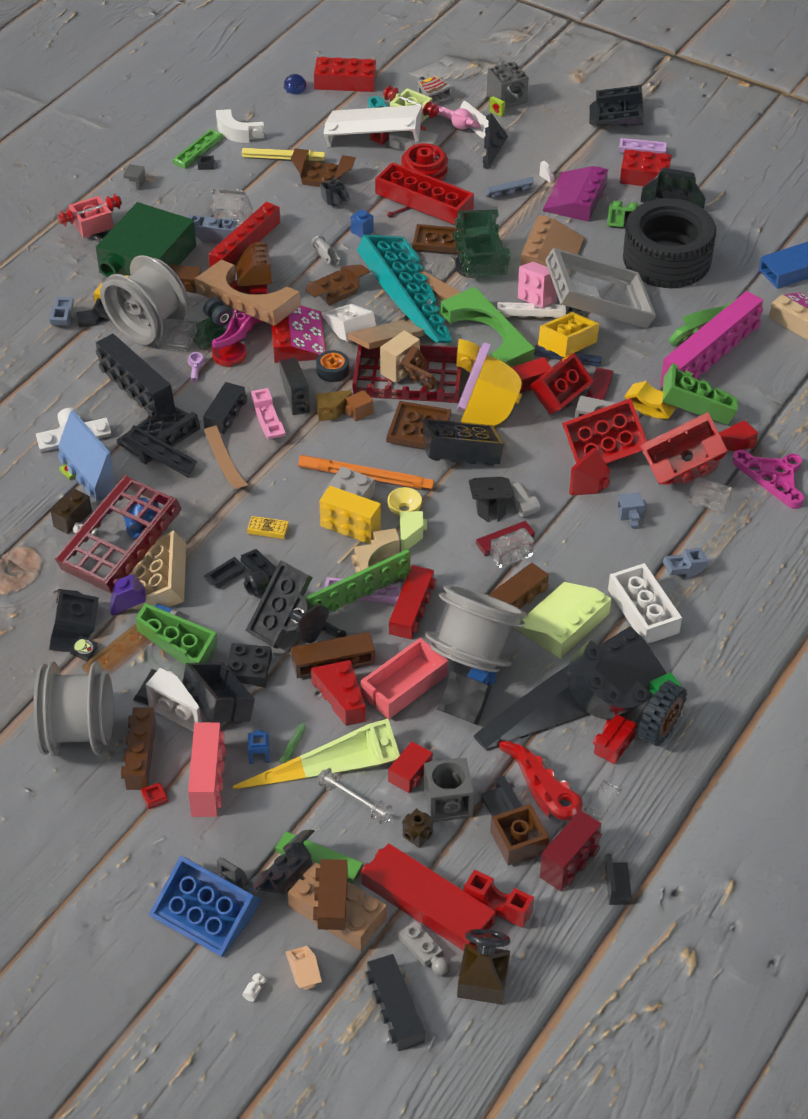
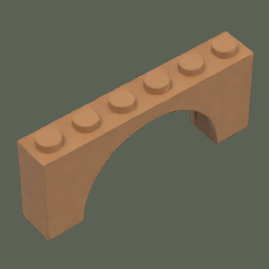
M220 260L195 278L196 293L208 298L217 297L224 305L274 326L301 306L300 292L287 286L279 291L262 295L245 294L230 287V284L236 279L235 267L224 260Z

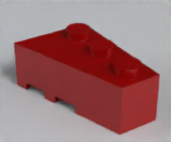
M351 660L311 668L312 685L318 688L322 693V697L331 704L333 711L346 726L366 722V706Z

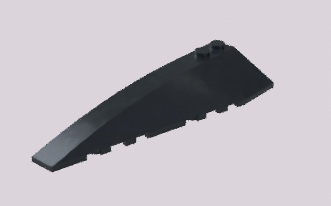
M631 626L599 645L606 654L595 666V669L621 692L625 691L628 693L637 681L649 690L650 681L667 674L644 638ZM569 665L552 675L478 731L474 735V739L488 751L499 747V743L502 741L511 742V740L516 738L522 739L539 730V732L548 730V727L556 724V726L587 716V712L577 704L569 690V676H567Z

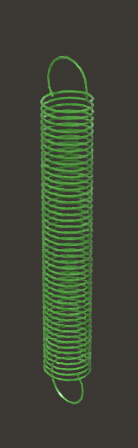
M301 724L297 727V729L299 730V737L298 731H295V733H297V740L299 741L303 733L305 732V729L303 730ZM293 735L291 741H293V747L296 748L299 741L297 742L296 735ZM290 741L287 748L289 749V755L292 756L295 749H292ZM285 750L287 752V759L286 754H283L285 756V763L291 758V756H288V750Z

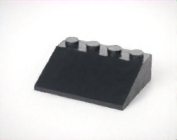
M423 419L425 451L431 460L440 461L441 459H447L450 462L466 461L469 464L480 462L489 466L500 464L504 443L493 425Z

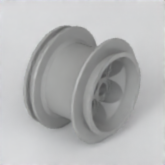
M143 255L137 256L131 262L129 277L114 274L101 286V300L107 315L126 337L138 344L147 345L158 340L163 333L164 320L181 322L187 315L188 298L185 287L178 275L159 259Z
M444 585L443 589L446 593H440L439 597L450 605L440 632L429 631L425 633V636L433 642L431 649L453 661L484 671L499 672L500 666H511V661L501 655L511 626L525 627L526 624L521 619L526 618L527 613L489 595L455 585Z
M95 660L91 665L89 674L61 675L56 662L53 661L49 665L41 664L37 670L34 687V727L40 753L42 755L50 753L52 756H56L60 751L62 742H90L94 754L99 755L103 745H110L113 734L114 695L109 670L102 671L100 663Z

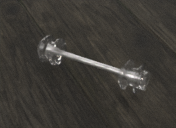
M331 768L320 772L318 776V785L320 787L326 785L328 792L338 787L372 808L371 819L378 817L379 824L387 823L393 815L391 805L385 807L383 800L374 805L339 784L340 774L338 772L332 774Z

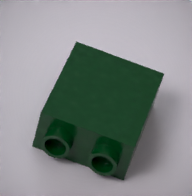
M136 202L97 244L96 254L99 273L108 278L114 274L130 276L131 262L140 255L159 259L167 265H180L197 246L194 219Z

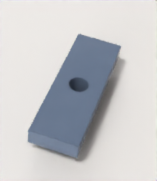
M529 177L491 186L484 192L487 197L492 196V198L501 196L502 193L507 195L513 194L518 189L526 191L530 189L534 179Z

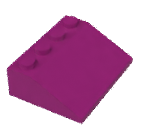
M590 166L562 172L543 207V211L589 222L607 185L608 169Z

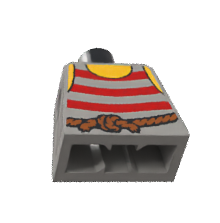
M437 76L427 79L420 77L418 79V93L432 98V103L439 104L451 99L452 86Z

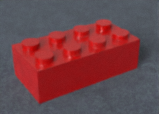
M317 57L314 70L315 90L374 92L376 60L369 58Z

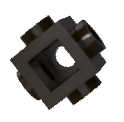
M417 808L411 814H407L402 821L403 837L418 848L433 835V819L429 814L421 812Z

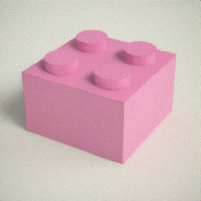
M536 262L519 266L518 299L542 308L556 303L557 292L547 266Z

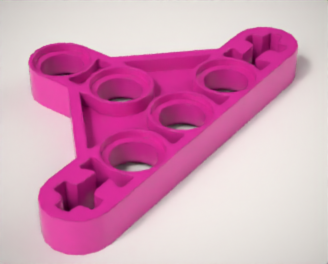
M745 450L734 452L732 462L738 469L788 507L798 509L802 506L804 495L794 487V473L800 469L802 458L799 455L789 454L782 459L754 457ZM789 461H795L798 464H791ZM751 467H756V468H758L759 470L754 471V470H751L750 468H751ZM776 469H782L785 472L780 473L777 472ZM764 477H769V478H771L772 480H771V481H766V480H764L763 478H764ZM781 487L786 491H779L776 488Z

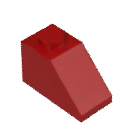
M745 420L719 432L728 451H746L752 449L757 444L758 432Z

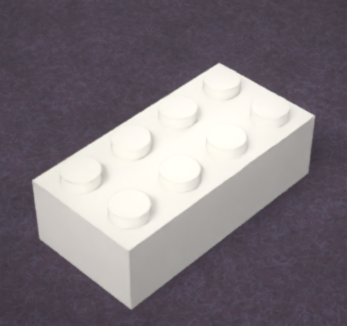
M645 563L610 574L608 591L633 629L644 638L647 644L680 633L682 617Z

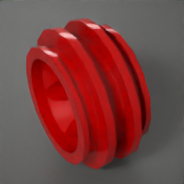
M421 143L413 145L405 151L401 158V165L442 180L448 171V157L438 146Z

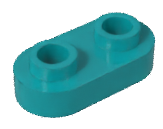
M373 96L368 99V108L388 107L381 97Z

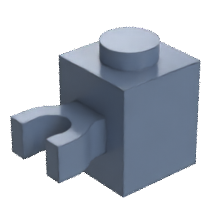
M640 492L618 494L617 510L620 520H629L631 528L639 527L638 520L643 519V513L647 509L646 500L642 499Z

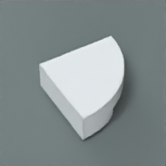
M542 161L540 163L539 176L551 183L554 181V174H551L548 168L549 164Z

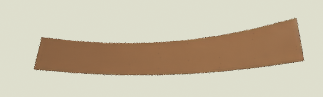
M217 425L204 429L214 456L229 483L235 489L247 486L248 484L236 470L225 448Z

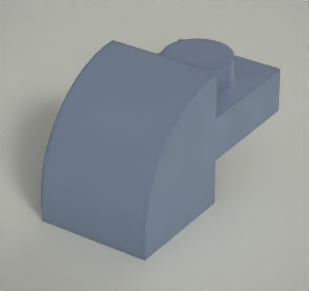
M56 297L55 305L52 306L50 315L51 325H71L74 305L72 297Z
M702 548L684 549L682 555L665 556L663 559L669 575L682 574L685 579L692 578L701 573L709 562Z

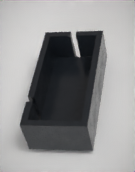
M224 662L186 663L182 684L212 723L222 724L223 722L230 721L242 723L251 721L255 698L237 677L230 672V669Z

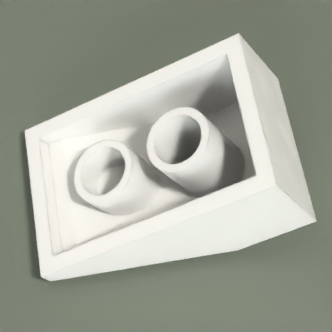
M353 304L321 313L336 335L346 342H353L348 339L349 332L376 326L374 312Z
M159 668L146 683L149 707H154L155 713L194 732V723H201L198 704L173 672Z

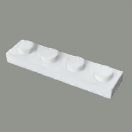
M497 302V310L504 317L518 316L525 318L527 316H535L536 318H544L547 316L557 319L566 315V306L561 304H551L542 308L532 303Z

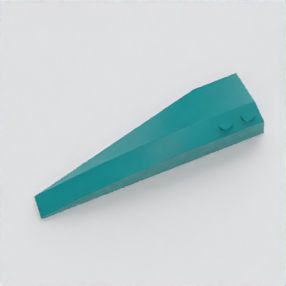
M364 234L357 252L386 293L417 327L424 329V333L436 343H451V336L447 327L443 325L444 318L439 314L440 308L436 306V298L430 284L425 282L428 278L420 273V271L424 270L423 266L419 264L420 258L406 238L403 236Z

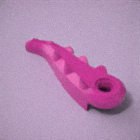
M234 309L226 332L212 341V347L220 350L233 345L240 339H245L247 331L251 332L253 325L256 322L262 323V320Z

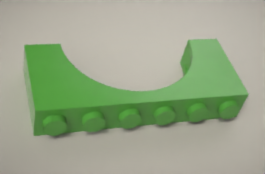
M476 287L441 301L440 314L450 324L464 320L478 321L489 325L500 334L503 343L497 350L490 353L491 357L506 363L510 367L533 361L535 352L533 345L514 328L513 324Z

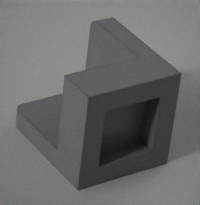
M129 164L124 173V178L136 182L137 190L141 189L146 180L144 166Z

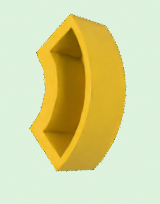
M459 339L456 366L462 367L471 373L481 347L468 340Z
M648 381L633 384L624 396L625 399L631 398L637 411L656 419H669L677 408L662 402L663 391L655 389Z

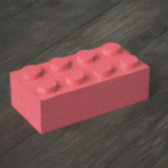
M419 638L361 680L362 697L372 706L376 705V709L387 719H390L448 676V660L432 650L428 643Z
M194 723L188 788L191 817H217L218 808H222V795H220V792L223 791L222 773L225 772L223 756H226V744H224L225 732L221 731L220 723Z

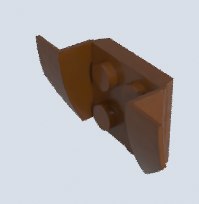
M297 148L294 149L291 161L300 173L302 185L320 187V182H327L330 179L338 180L339 177L353 168L356 157L342 155L339 165L309 161V150Z
M361 264L340 267V271L331 273L314 282L309 281L306 292L314 298L319 296L330 306L356 294L360 287V277L371 273V271Z

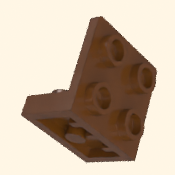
M412 346L402 361L405 372L410 375L409 378L413 382H421L429 390L435 389L438 391L441 387L431 373L425 371L427 361L419 348Z

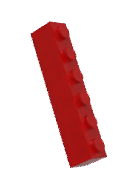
M266 201L209 252L210 267L220 260L234 265L235 261L250 244L260 242L280 223V207Z

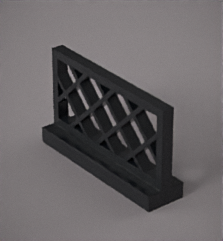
M176 406L175 414L160 420L161 423L153 424L157 420L152 416L137 426L142 430H148L147 433L172 447L201 429L196 413L191 412L188 414ZM167 420H174V422L165 423ZM152 429H160V431L151 432ZM128 432L116 439L117 444L139 456L143 464L146 465L154 460L151 456L124 442Z

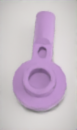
M193 352L188 357V365L192 367V382L198 381L199 368L205 364V358L199 352Z

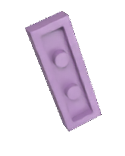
M620 138L619 152L624 153L625 149H633L644 152L666 153L667 142Z

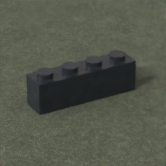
M394 954L368 961L365 978L368 985L373 986L374 991H372L375 1004H380L381 1006L380 1016L383 1024H388L390 1029L388 1030V1036L391 1044L395 1043L399 1052L425 1043V1030Z

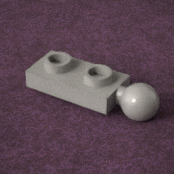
M417 921L398 932V938L424 967L432 963V971L436 975L443 976L448 973L450 964L445 958H442L443 950Z

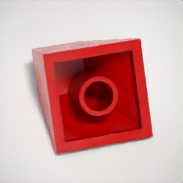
M593 448L571 468L569 494H598L610 484V469L598 450Z

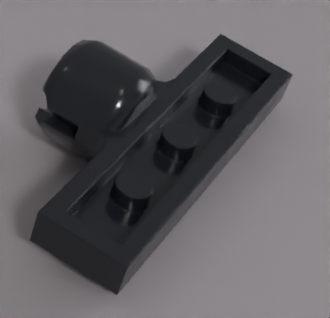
M257 549L242 554L240 561L252 571V573L244 577L245 581L243 584L246 592L251 596H258L265 592L277 567Z

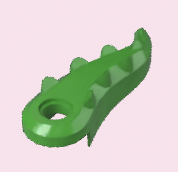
M732 302L721 307L698 311L682 317L686 325L674 331V334L669 339L670 344L679 347Z

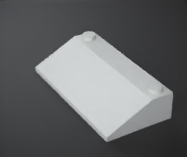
M412 105L332 111L324 128L327 147H331L333 135L412 131L415 142H418L423 106Z

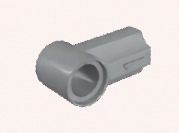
M519 482L514 483L511 486L514 494L512 499L516 504L519 516L525 517L540 512L538 499L535 496L531 497L523 484Z

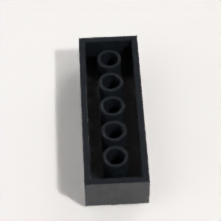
M114 333L95 342L97 348L96 355L100 361L99 368L101 372L106 373L112 382L115 381L121 390L127 392L131 399H134L141 408L143 407L147 411L149 416H153L157 421H160L176 412L171 384Z

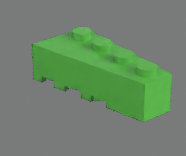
M672 363L664 376L662 402L700 416L708 412L712 420L728 425L737 412L738 399L718 387L713 389L708 384L709 382L703 379L702 381L692 377V373L687 370L684 373L677 369L678 365Z
M147 603L143 605L136 617L137 631L183 665H186V663H207L217 646V632Z

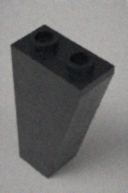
M297 358L279 360L280 375L292 415L310 413L309 385Z

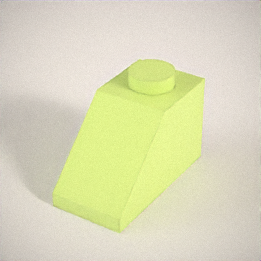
M423 511L400 512L401 552L410 549L423 539V530H427V519H423Z

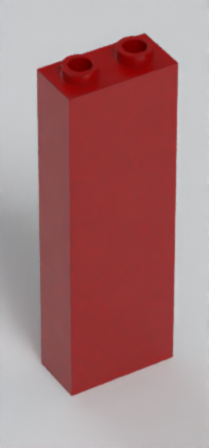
M390 843L383 849H379L371 863L365 864L362 868L363 886L463 951L465 943L477 945L465 938V933L468 930H490L495 924L496 911Z

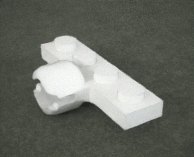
M65 408L58 413L59 428L36 433L40 453L59 448L58 445L70 411L74 410L80 417L77 409ZM107 418L84 422L98 439L111 436Z

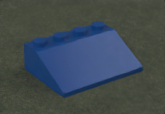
M180 855L149 916L223 957L252 919L262 899L200 864Z

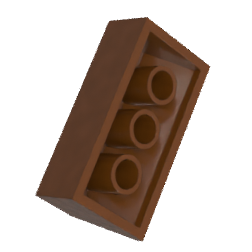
M255 242L250 244L235 261L238 286L272 284L267 243Z

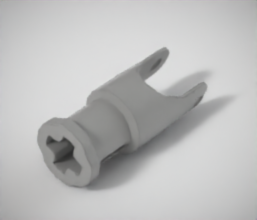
M317 235L312 239V246L318 250V254L327 264H330L331 260L336 265L340 263L339 256L331 245L325 242L323 235Z

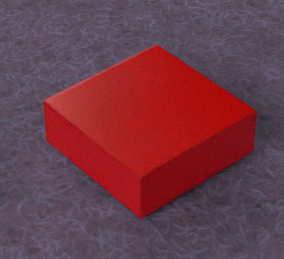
M161 782L140 789L148 809L168 802V797Z

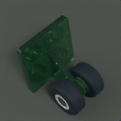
M217 297L210 298L204 304L203 311L209 318L185 329V333L202 350L211 347L212 341L226 332L227 329L224 326L230 322L233 315L231 309L225 306Z

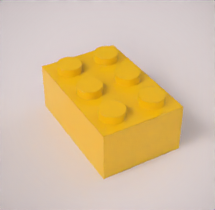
M574 312L568 313L540 326L538 345L548 351L557 353L561 357H566L596 343L600 323Z
M329 486L320 498L321 527L371 544L370 541L373 540V532L381 530V503L333 486Z

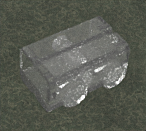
M696 477L690 490L688 502L695 506L711 509L714 512L725 513L733 488Z

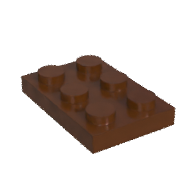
M417 224L412 248L420 251L460 254L463 248L465 228Z

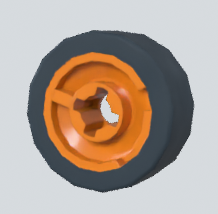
M336 350L321 353L316 360L317 375L322 380L328 382H338L345 379L349 374V358L343 352Z

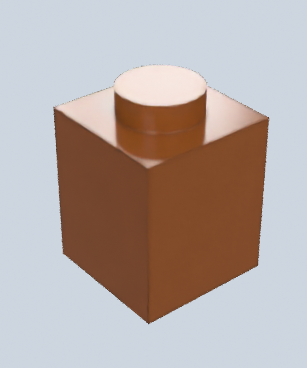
M364 390L347 397L346 414L355 421L373 414V399Z

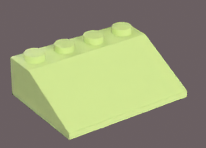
M563 582L530 611L526 618L521 619L525 622V627L514 628L561 659L610 614L611 598L596 588Z

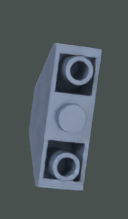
M189 215L188 217L194 219L196 237L205 243H221L235 230L237 220L198 215Z

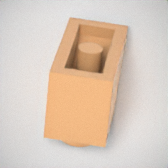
M308 946L286 951L295 983L299 988L311 989L316 986V983L322 982L316 956Z

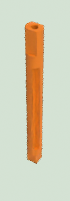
M300 455L298 467L334 474L343 466L371 477L374 481L433 491L435 483L434 480L421 476Z

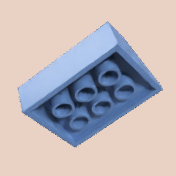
M70 411L58 445V458L62 464H67V469L71 475L75 473L77 482L85 487L87 494L96 501L107 497L115 487L111 453L75 411Z

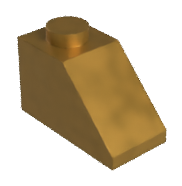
M352 391L317 393L316 408L319 421L338 419L345 412L346 398L352 395Z

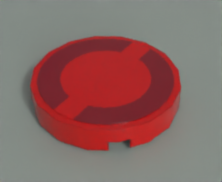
M240 341L220 350L212 348L214 362L225 367H232L236 363L237 365L241 364L247 355L245 345Z

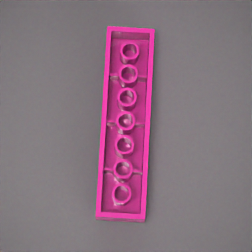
M748 291L744 292L663 359L660 385L663 387L664 376L672 363L678 365L677 369L684 373L686 370L692 373V377L698 379L703 372H707L709 367L716 364L722 356L727 355L734 346H738L740 341L747 338L753 330L759 328L761 324L760 317L763 312V299Z

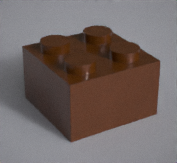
M531 804L491 817L490 832L508 866L538 856L548 847L549 836Z

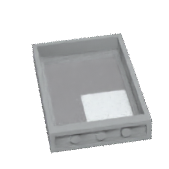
M557 248L551 250L545 262L561 305L648 328L654 321L656 314L639 272Z

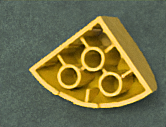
M486 355L461 422L493 426L503 422L511 413L514 404H519L522 394L519 392L522 382L519 375L506 363Z

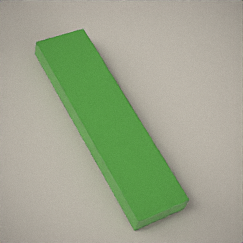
M213 129L208 130L173 158V164L186 169L198 159V156H202L221 141L223 134Z
M285 831L275 847L276 852L282 855L285 854L283 847L296 835ZM306 840L304 842V845L311 854L312 863L315 861L320 864L321 859L348 860V882L354 884L363 868L362 862Z

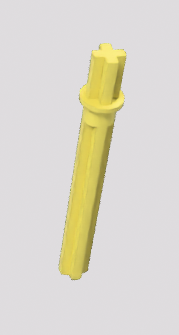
M243 148L242 157L291 160L294 150ZM309 150V161L325 162V152Z

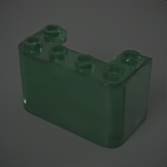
M497 209L458 211V217L455 218L456 230L453 231V239L456 240V250L459 252V261L463 264L462 271L466 277L507 275L511 253L509 248H503L499 237V224H496V219L499 217Z

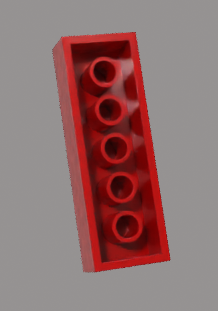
M394 162L389 164L375 178V194L456 226L474 209V193Z

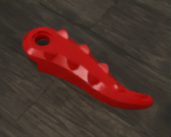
M510 741L499 743V749L511 755L519 764L533 798L548 818L552 814L561 820H571L580 810L582 811L583 802L580 795L569 787L568 782L560 781L555 777L553 770L545 766L540 756H537L530 749ZM560 801H570L571 805L568 807L562 806Z

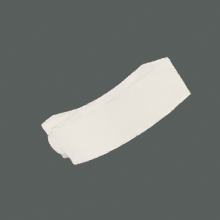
M231 109L216 110L217 129L223 134V137L240 143H249V139L264 138L263 122H239L232 117Z

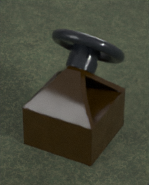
M487 929L468 930L465 933V938L478 945L465 943L458 979L457 997L503 1005L510 951L497 949L496 947L509 945L511 939L506 934Z

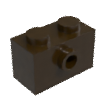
M74 489L51 510L53 527L69 534L76 522L81 523L92 512L90 496Z

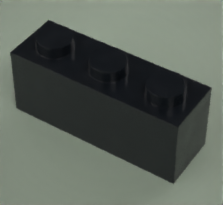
M228 382L224 383L203 415L204 429L217 425L219 433L225 434L227 429L232 426L234 418L239 415L242 405H245L247 402L245 387Z

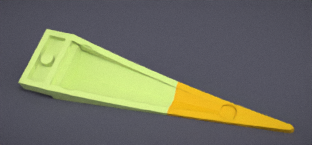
M389 719L363 726L317 749L234 785L232 789L377 767L393 762L400 754Z

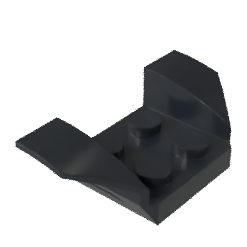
M662 168L658 175L642 188L640 202L645 203L655 200L657 197L688 201L704 209L706 198L696 184L695 173Z
M58 589L57 608L49 650L69 652L79 636L87 639L91 636L95 629L99 597L84 595L75 590Z
M303 830L283 847L285 854L277 857L269 869L253 877L246 884L245 891L261 890L284 894L312 866L311 854L304 845V842L315 831Z

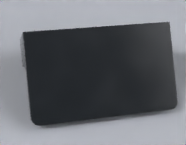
M505 776L496 779V789L481 794V799L492 817L522 807Z
M607 854L605 872L609 905H631L632 895L628 862L613 863L612 854Z

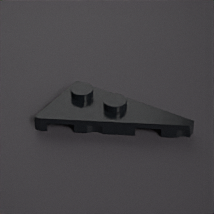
M492 113L486 116L488 127L485 128L484 149H486V155L483 156L484 169L491 165L508 138L506 131L500 126Z

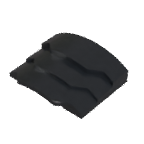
M642 85L596 90V101L589 105V124H621V126L626 127L644 125Z

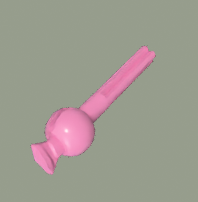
M438 105V115L452 120L455 128L465 130L471 126L473 128H480L479 121L472 119V114L467 109L460 108L453 111Z

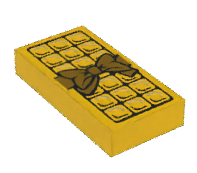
M251 516L247 534L284 539L289 524L288 521Z

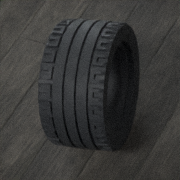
M671 198L647 201L635 208L627 218L623 247L624 264L628 270L639 272L642 282L662 288H680L692 285L701 280L711 268L716 238L715 222L707 211L688 201ZM670 240L684 245L668 246L654 241Z

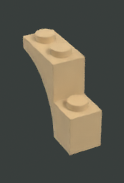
M396 528L373 532V540L370 541L371 544L354 547L355 555H351L353 566H356L355 573L400 553V542Z

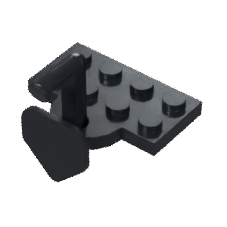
M280 560L245 630L274 648H278L286 631L292 633L299 631V639L309 644L317 640L321 630L328 632L336 638L347 636L345 630H340L326 622L329 616V609L327 607L316 604L311 608L309 599L304 596L313 577Z

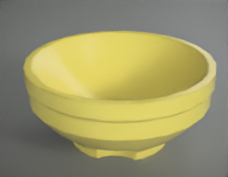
M397 488L388 496V507L396 515L400 516V512L419 511L421 508L422 497L412 488ZM402 506H407L410 509L407 511H402L399 508Z

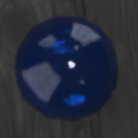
M291 74L284 81V89H286L287 93L300 94L307 87L306 80L300 74Z

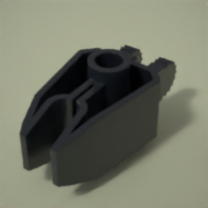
M336 179L320 182L321 195L327 205L337 206L343 201H349L350 197L345 183Z

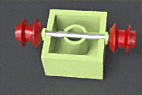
M391 85L384 89L383 96L385 100L390 99V107L422 105L421 123L426 118H434L439 113L438 104L432 105V98L408 88L399 94V89H393Z

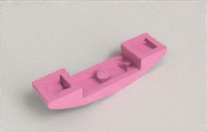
M269 389L251 391L255 411L266 438L272 439L286 436L283 425L279 422Z

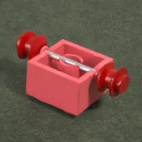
M115 193L113 198L106 196L105 202L99 196L69 205L66 213L59 211L58 220L65 227L67 222L74 224L83 238L90 237L93 234L113 228L111 211H114V207L120 209L122 201L120 196H117Z

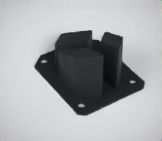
M482 477L469 480L472 499L476 500L478 516L489 522V505H493L496 502L497 522H499L506 515V498L514 497L509 478Z

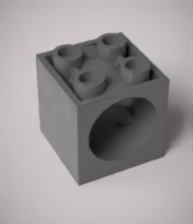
M515 61L489 68L487 73V96L489 98L494 96L505 101V109L525 104L528 98L529 77Z
M453 758L451 760L424 763V792L428 813L433 822L473 817L474 791L467 758Z

